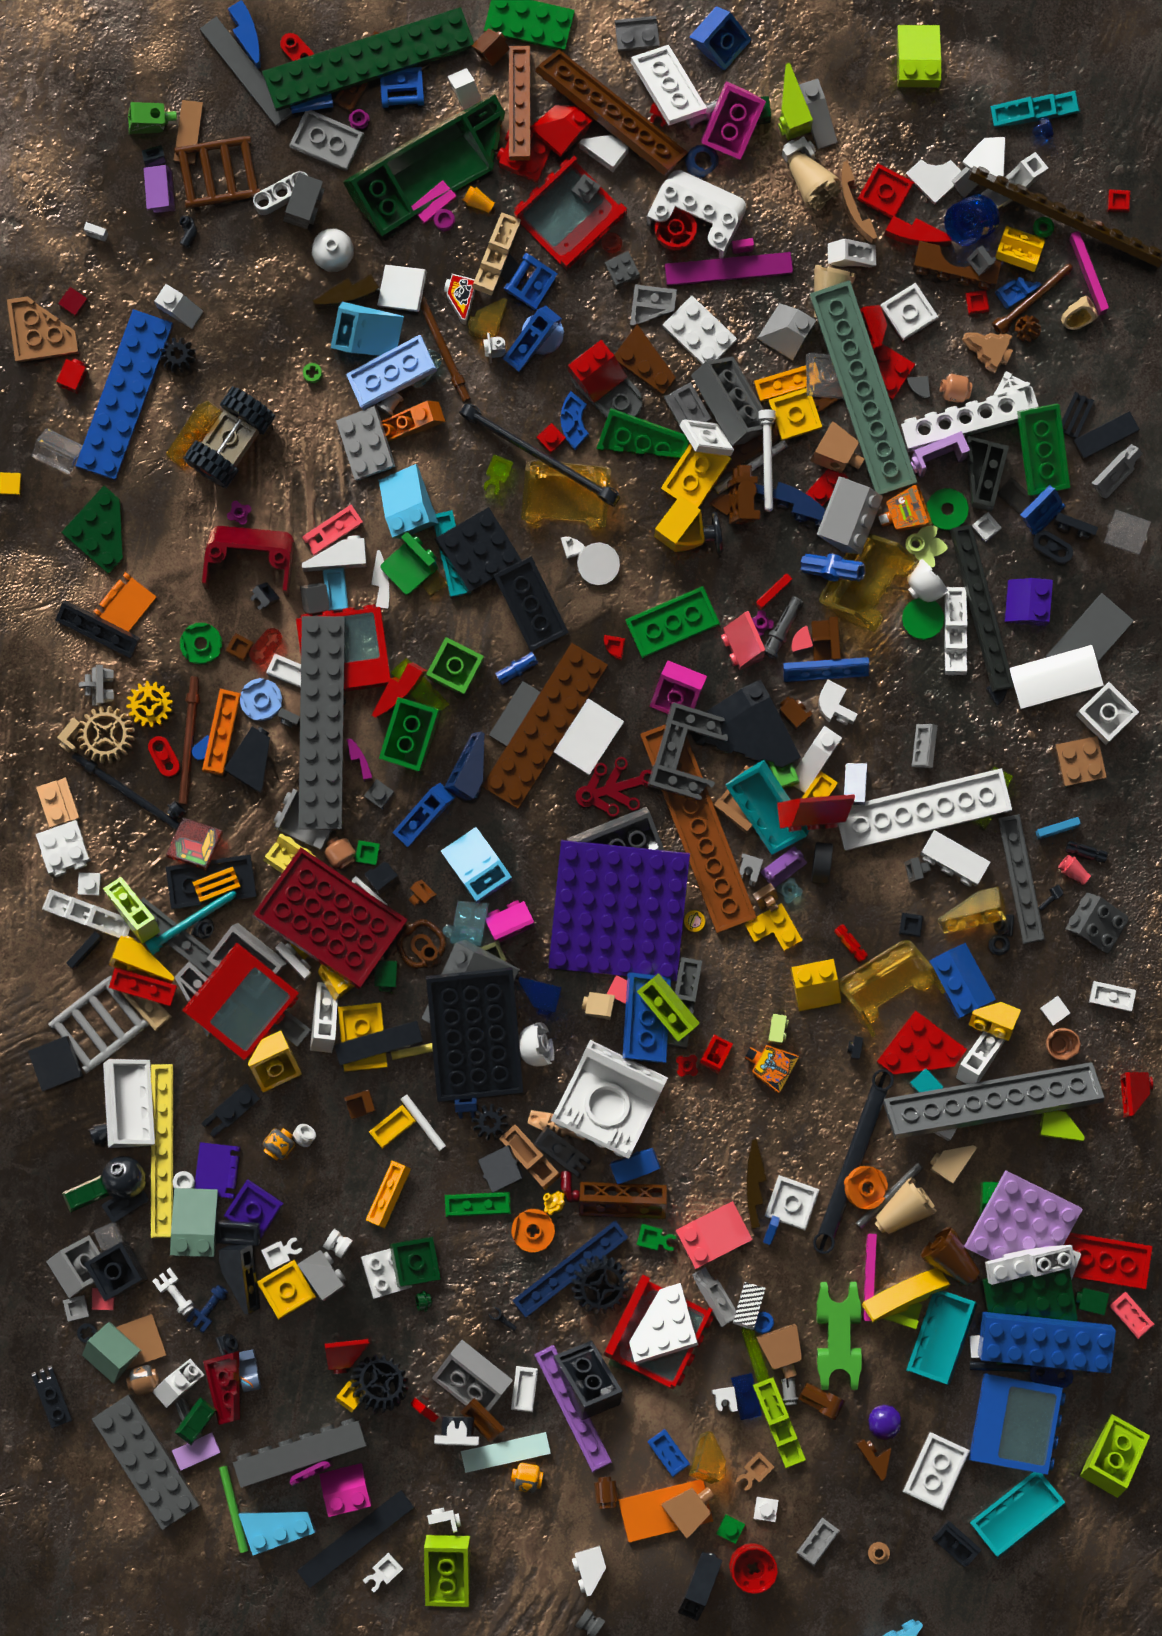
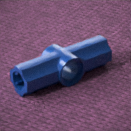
M806 554L800 562L803 573L820 575L829 581L836 582L839 579L860 582L865 576V565L863 562L845 560L836 554H828L827 557Z

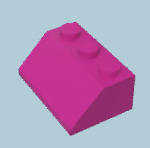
M726 81L702 135V144L741 160L766 101Z

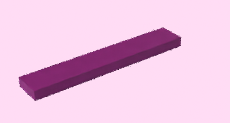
M791 252L665 264L667 286L793 274Z

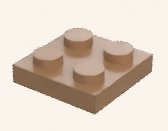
M1098 736L1055 745L1064 787L1107 778Z

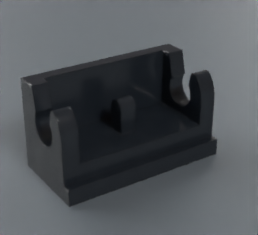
M946 1520L932 1537L936 1543L964 1567L968 1566L982 1551L981 1548L949 1520Z

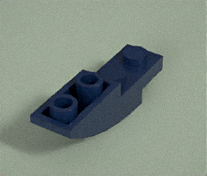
M778 482L776 490L773 489V502L777 503L776 506L784 509L792 507L791 516L795 517L796 521L803 523L811 521L815 523V526L820 527L826 509L804 492L781 482ZM755 484L757 490L754 497H756L757 501L764 503V486Z

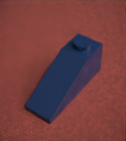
M482 731L471 734L444 787L463 801L475 799L481 791L485 733Z

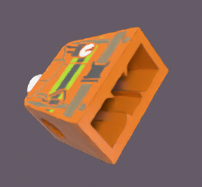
M917 485L889 499L886 502L889 511L878 515L882 527L893 523L898 531L933 525L921 489Z

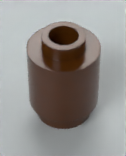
M611 1477L598 1478V1482L594 1483L596 1504H598L599 1509L616 1507V1502L618 1501L616 1480L611 1481Z

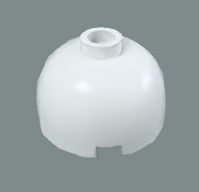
M326 229L315 237L312 244V256L315 263L328 272H338L345 269L354 256V247L350 237L343 231Z
M922 559L909 570L907 581L910 588L908 591L914 599L919 597L927 602L936 601L944 596L948 589L939 576L932 572L933 569Z
M542 1022L527 1026L519 1035L520 1056L527 1064L536 1067L551 1064L550 1061L554 1060L552 1038L547 1039L546 1033L549 1030Z

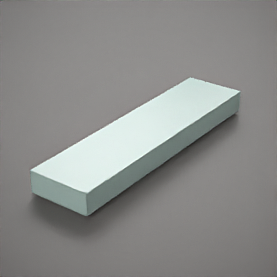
M544 1432L461 1451L465 1473L547 1455L551 1454L547 1434Z

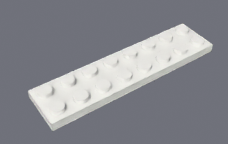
M1001 768L866 801V805H852L846 822L838 823L844 849L848 851L1012 811Z

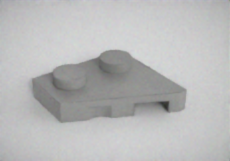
M635 285L630 326L673 312L675 310L677 289Z

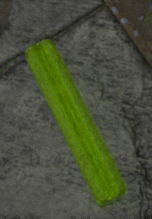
M742 1327L741 1331L757 1381L759 1383L767 1380L769 1376L755 1332L752 1329Z

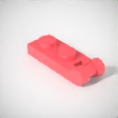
M349 505L306 533L302 539L305 543L309 544L312 554L317 555L326 547L363 524V521L353 506ZM319 534L323 539L320 543L315 539Z

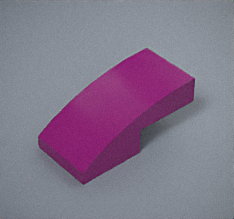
M347 739L351 762H360L364 782L373 781L368 763L362 751L352 739Z

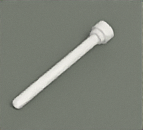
M760 410L759 420L763 425L764 508L767 512H771L773 510L772 424L776 420V411Z

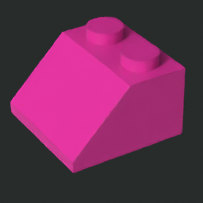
M667 661L650 707L667 714L673 702L695 709L707 676Z
M519 900L507 905L508 909L501 912L499 909H496L487 914L488 918L485 919V922L494 942L499 941L500 943L535 927L534 920L524 901L519 903Z
M362 1463L319 1474L328 1517L372 1506Z

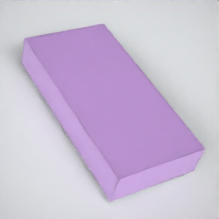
M209 1433L196 1439L192 1446L187 1443L172 1450V1453L181 1471L219 1454L221 1451L213 1433Z

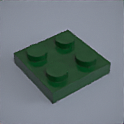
M433 1237L390 1244L397 1287L441 1279Z

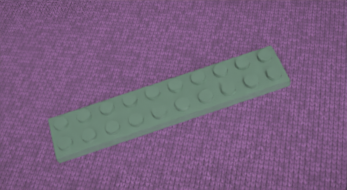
M850 280L810 293L809 296L874 491L881 495L916 483L917 480Z

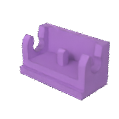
M167 165L144 168L147 209L153 210L154 213L175 211L172 170Z

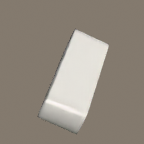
M302 171L295 172L258 192L253 199L256 211L261 215H267L288 204L298 174H307ZM284 189L287 191V194L284 197H279L276 195L277 192ZM266 199L269 201L265 207L258 205L260 200Z

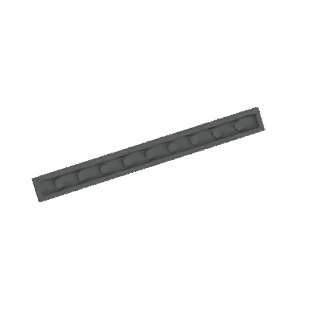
M144 897L140 900L157 922L160 930L157 936L162 935L177 925V923ZM186 930L166 942L207 976H210L217 968L207 960L212 951ZM238 986L232 993L236 999L264 1021H267L279 1007V1004L264 992L258 999L254 998L241 986ZM285 1010L283 1012L285 1016L278 1025L274 1023L272 1027L278 1032L282 1031L284 1037L299 1047L311 1029Z

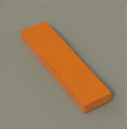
M224 689L219 690L202 772L223 776L241 693Z

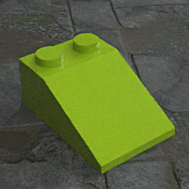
M898 25L897 87H940V25Z
M787 63L785 66L780 123L778 124L781 135H785L787 141L811 132L813 123L812 116L790 63Z
M1112 1414L1088 1456L1080 1477L1118 1498L1128 1488L1150 1435Z
M426 1535L424 1545L425 1606L469 1607L470 1536Z

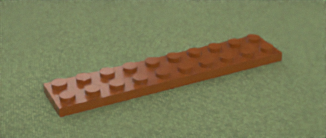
M666 725L640 734L652 768L656 761ZM686 736L676 770L703 778ZM707 787L699 794L702 797L701 800L661 790L685 853H690L689 864L716 934L756 919L755 911Z

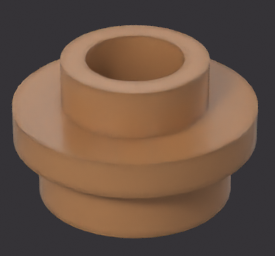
M876 1542L869 1547L868 1557L873 1563L883 1564L889 1559L890 1550L886 1544ZM877 1549L883 1551L882 1557L875 1556Z

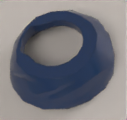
M697 145L691 148L685 158V166L688 172L699 178H705L719 163L716 150L707 145ZM706 152L709 154L712 165L708 169L704 170L696 165L694 158L697 153Z

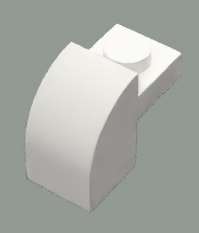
M827 679L818 700L821 715L828 722L835 715L837 716L836 720L845 725H848V723L853 725L858 714L840 705L846 689Z

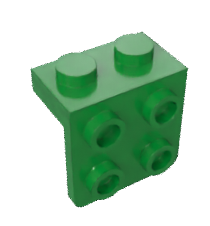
M406 532L401 536L404 544L380 565V568L405 595H410L439 568L435 561L437 557L429 549L425 551L421 546L423 544L415 534L411 536Z

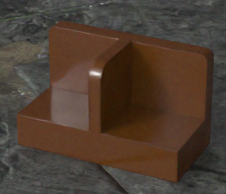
M838 617L812 621L814 661L841 659Z

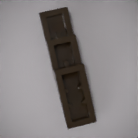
M757 1138L751 1140L746 1173L747 1210L751 1230L760 1228L755 1206L763 1205L759 1183L767 1181Z

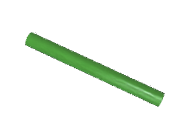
M223 1466L219 1468L239 1551L240 1553L247 1552L248 1547L228 1467Z

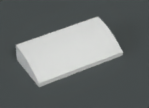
M1092 645L1010 668L1021 709L1104 686Z
M108 1059L103 1063L108 1148L155 1145L150 1060Z

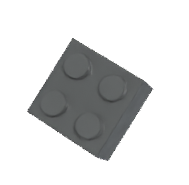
M629 251L605 262V267L615 288L640 277V273Z

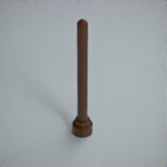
M1066 264L1006 317L997 318L992 322L994 330L998 334L1007 333L1011 323L1070 273L1073 266Z

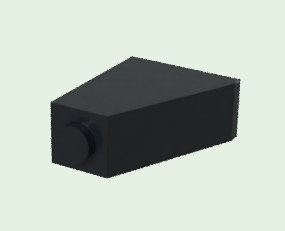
M252 726L224 770L262 795L265 787L271 739L268 737L269 732L261 727L256 729Z
M702 1552L679 1607V1614L696 1621L699 1620L723 1561L717 1555Z

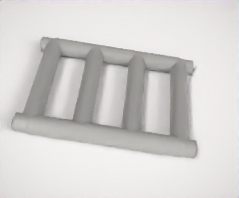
M112 976L101 981L48 1023L49 1027L55 1028L61 1037L69 1036L75 1055L84 1065L82 1068L85 1073L93 1070L149 1025L147 1021L140 1019L119 991L109 989ZM105 989L108 990L135 1025L126 1033L122 1031L96 997ZM89 1002L118 1038L108 1047L79 1011ZM71 1016L75 1018L100 1051L91 1060L62 1024Z

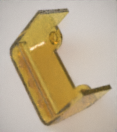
M909 940L897 943L839 980V988L858 1020L872 1037L876 1036L871 1023L879 1016L877 1006L913 985L917 990H926L934 984L941 994L946 992L933 966Z

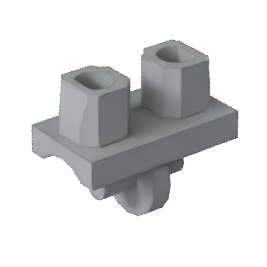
M96 665V667L92 668V682L91 674H85V682L79 683V688L85 689V696H91L92 689V706H99L114 700L113 690L103 689V682H113L114 671L103 668V665Z

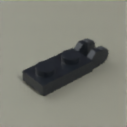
M245 1083L218 1106L214 1113L201 1124L204 1127L209 1126L213 1120L219 1117L223 1123L215 1127L210 1133L212 1137H215L223 1129L231 1126L261 1099Z

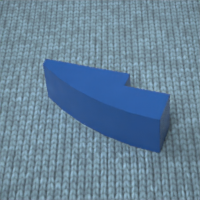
M240 0L228 8L230 17L237 25L233 29V34L247 56L259 69L261 68V53L258 36L251 15L243 1Z

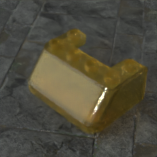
M869 534L861 554L846 553L844 556L845 560L864 563V579L860 580V582L839 579L836 582L829 581L820 594L819 601L826 608L855 626L875 632L882 622V614L874 609L875 606L879 603L887 587L890 586L894 576L906 577L910 575L916 568L919 560L901 544Z

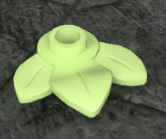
M932 525L922 527L918 533L908 536L905 542L907 551L915 555L916 561L919 562L922 559L931 568L935 567L934 557L943 554L948 549L942 540L935 537L938 528ZM917 541L919 542L920 546L918 548H914L912 546V542Z

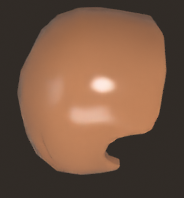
M1058 1028L1048 1035L1045 1046L1048 1054L1054 1059L1069 1060L1079 1053L1081 1042L1079 1036L1074 1031L1067 1028Z

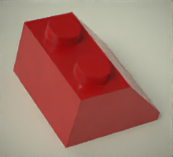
M602 340L568 365V372L594 403L628 378L614 354Z

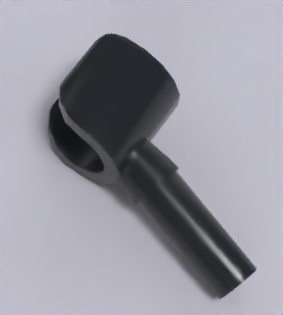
M1060 885L1049 889L1052 896L1038 907L1041 911L1051 902L1062 897L1063 890Z
M494 1307L499 1311V1316L493 1318L489 1314V1317L494 1321L504 1323L511 1330L515 1331L517 1327L503 1316L501 1309Z

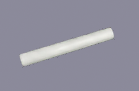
M408 1095L402 1097L400 1100L436 1148L440 1151L446 1147Z

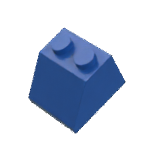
M717 6L689 37L704 55L723 70L727 69L752 40L731 12Z

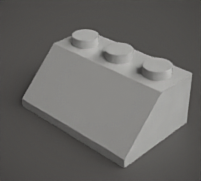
M838 477L817 535L843 553L861 554L883 496L870 487Z
M239 923L230 927L207 958L208 961L217 967L234 945L238 943L278 976L288 964V962ZM253 968L239 986L258 999L273 981L257 968Z
M463 1340L460 1341L432 1377L434 1381L467 1406L476 1398L488 1412L513 1381Z

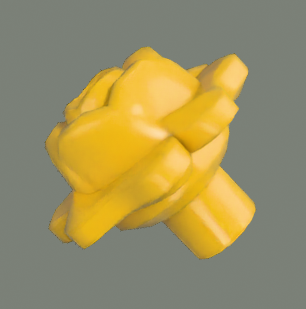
M556 1191L553 1194L546 1193L543 1197L545 1201L544 1212L550 1215L554 1212H560L565 1205L564 1193H560V1191Z

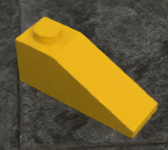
M120 936L109 966L172 984L174 976L141 943L132 937Z

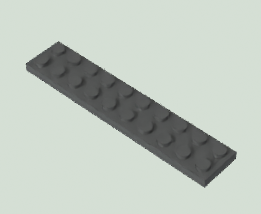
M302 616L299 830H342L345 616Z
M1090 1062L886 1098L883 1104L894 1139L1102 1103L1104 1102V1095L1093 1063Z

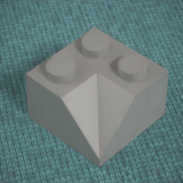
M319 1250L297 1265L322 1301H326L346 1287L344 1284L346 1278L340 1269L335 1270L331 1264L334 1261L329 1253H323Z

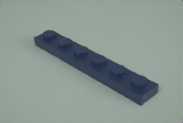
M615 1220L512 1301L526 1318L570 1284L571 1279L577 1278L574 1271L580 1272L582 1270L579 1264L587 1265L586 1258H589L591 1262H594V1256H598L601 1259L603 1255L606 1256L629 1237Z

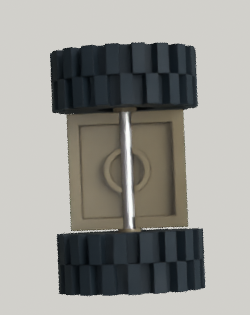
M235 387L230 388L220 403L224 410L203 441H194L183 457V460L194 470L226 489L239 471L236 466L257 435H264L275 419V414L265 405L243 390L241 391Z

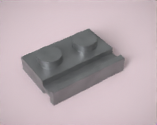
M656 16L615 20L618 52L659 48Z
M691 382L664 396V400L679 426L684 419L700 422L711 421L709 413Z

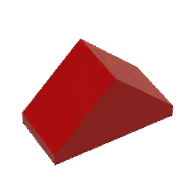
M714 1034L699 1065L719 1074L733 1043Z

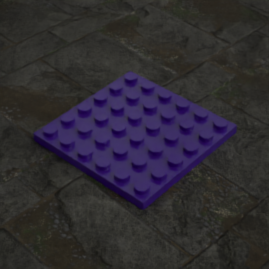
M561 840L548 968L627 976L628 973L657 975L659 973L661 976L671 977V981H677L690 853Z

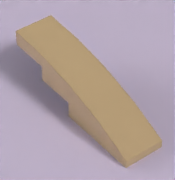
M501 212L472 289L492 296L521 219Z

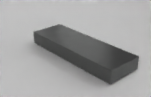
M522 681L489 736L507 747L539 696L540 691Z

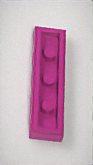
M1079 231L1071 233L1069 240L1100 316L1106 314L1109 306Z
M877 1234L867 1235L864 1301L874 1296ZM863 1308V1320L872 1322Z

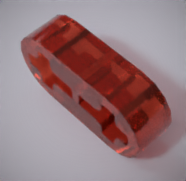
M275 628L267 629L253 645L249 656L254 664H265L281 645L282 635L279 630ZM277 634L276 638L278 641L276 643L272 641L267 646L266 644L269 641L268 635ZM265 647L266 649L263 652L264 658L256 660L254 652L256 650L260 652Z

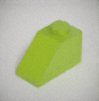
M1057 1110L1042 1113L1039 1136L1079 1142L1084 1141L1085 1136L1066 1112Z

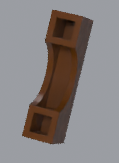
M919 241L912 270L922 276L931 274L943 281L952 279L961 285H978L979 289L989 291L990 289H995L1002 261L996 259L995 263L979 276L971 265L957 267L947 262L942 255L939 245Z

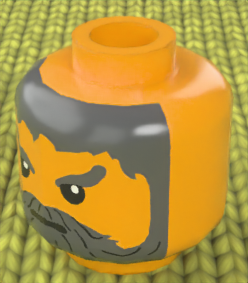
M284 1128L281 1131L273 1129L263 1141L265 1148L263 1151L276 1161L278 1159H286L295 1147V1143L291 1139L293 1135Z
M520 1463L518 1468L512 1471L511 1482H515L514 1487L518 1491L534 1493L537 1489L541 1488L543 1472H540V1467L537 1465Z

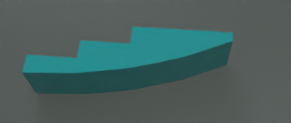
M1076 91L1058 95L1049 94L1036 98L1026 97L990 106L994 127L1030 123L1080 113Z

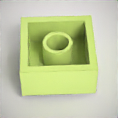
M773 1014L768 1043L781 1045L785 1042L787 1033H784L785 1028L787 1029L789 1022L786 1019L787 1016Z

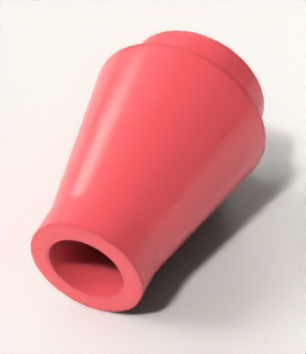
M1067 855L1058 866L1062 874L1078 881L1082 885L1091 877L1075 856Z

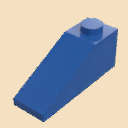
M547 306L538 309L503 359L520 372L552 334L562 318Z
M441 783L437 784L426 793L392 833L409 847L456 797L445 789Z

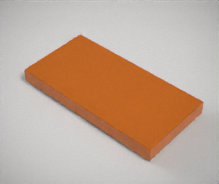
M703 1478L618 1499L628 1542L680 1530L661 1504L690 1488H693L698 1495L705 1489ZM708 1503L706 1506L711 1512L710 1505ZM710 1513L701 1524L713 1522L712 1514Z

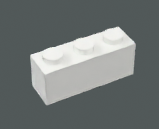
M935 830L920 854L923 856V861L929 862L932 866L934 864L941 866V871L949 876L955 874L961 878L960 882L969 887L978 885L990 864V861Z

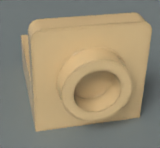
M75 718L70 721L57 737L61 741L59 745L68 753L71 750L74 753L78 751L70 743L71 739H77L80 735L78 729L82 727L81 723Z

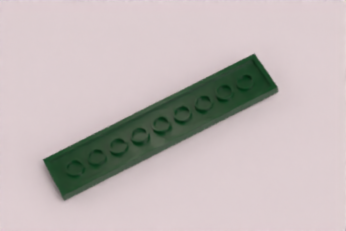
M459 7L264 70L262 74L275 111H280L473 48L471 45L474 44L462 8Z

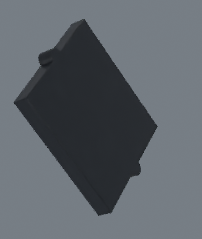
M510 1145L478 1160L484 1173L483 1177L487 1180L492 1193L524 1178L518 1165L519 1160L515 1158Z

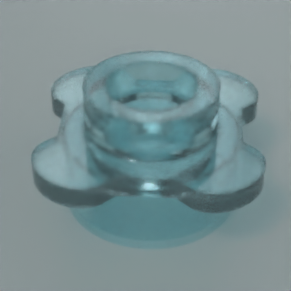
M788 878L787 882L777 887L778 893L783 895L786 903H791L796 896H801L803 893L802 888L798 887L794 878Z

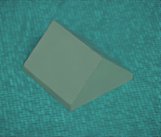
M108 1322L87 1341L82 1356L115 1384L141 1352V1349L111 1322Z

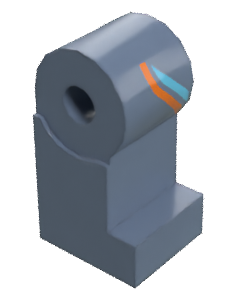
M255 1350L239 1352V1376L243 1392L261 1389Z

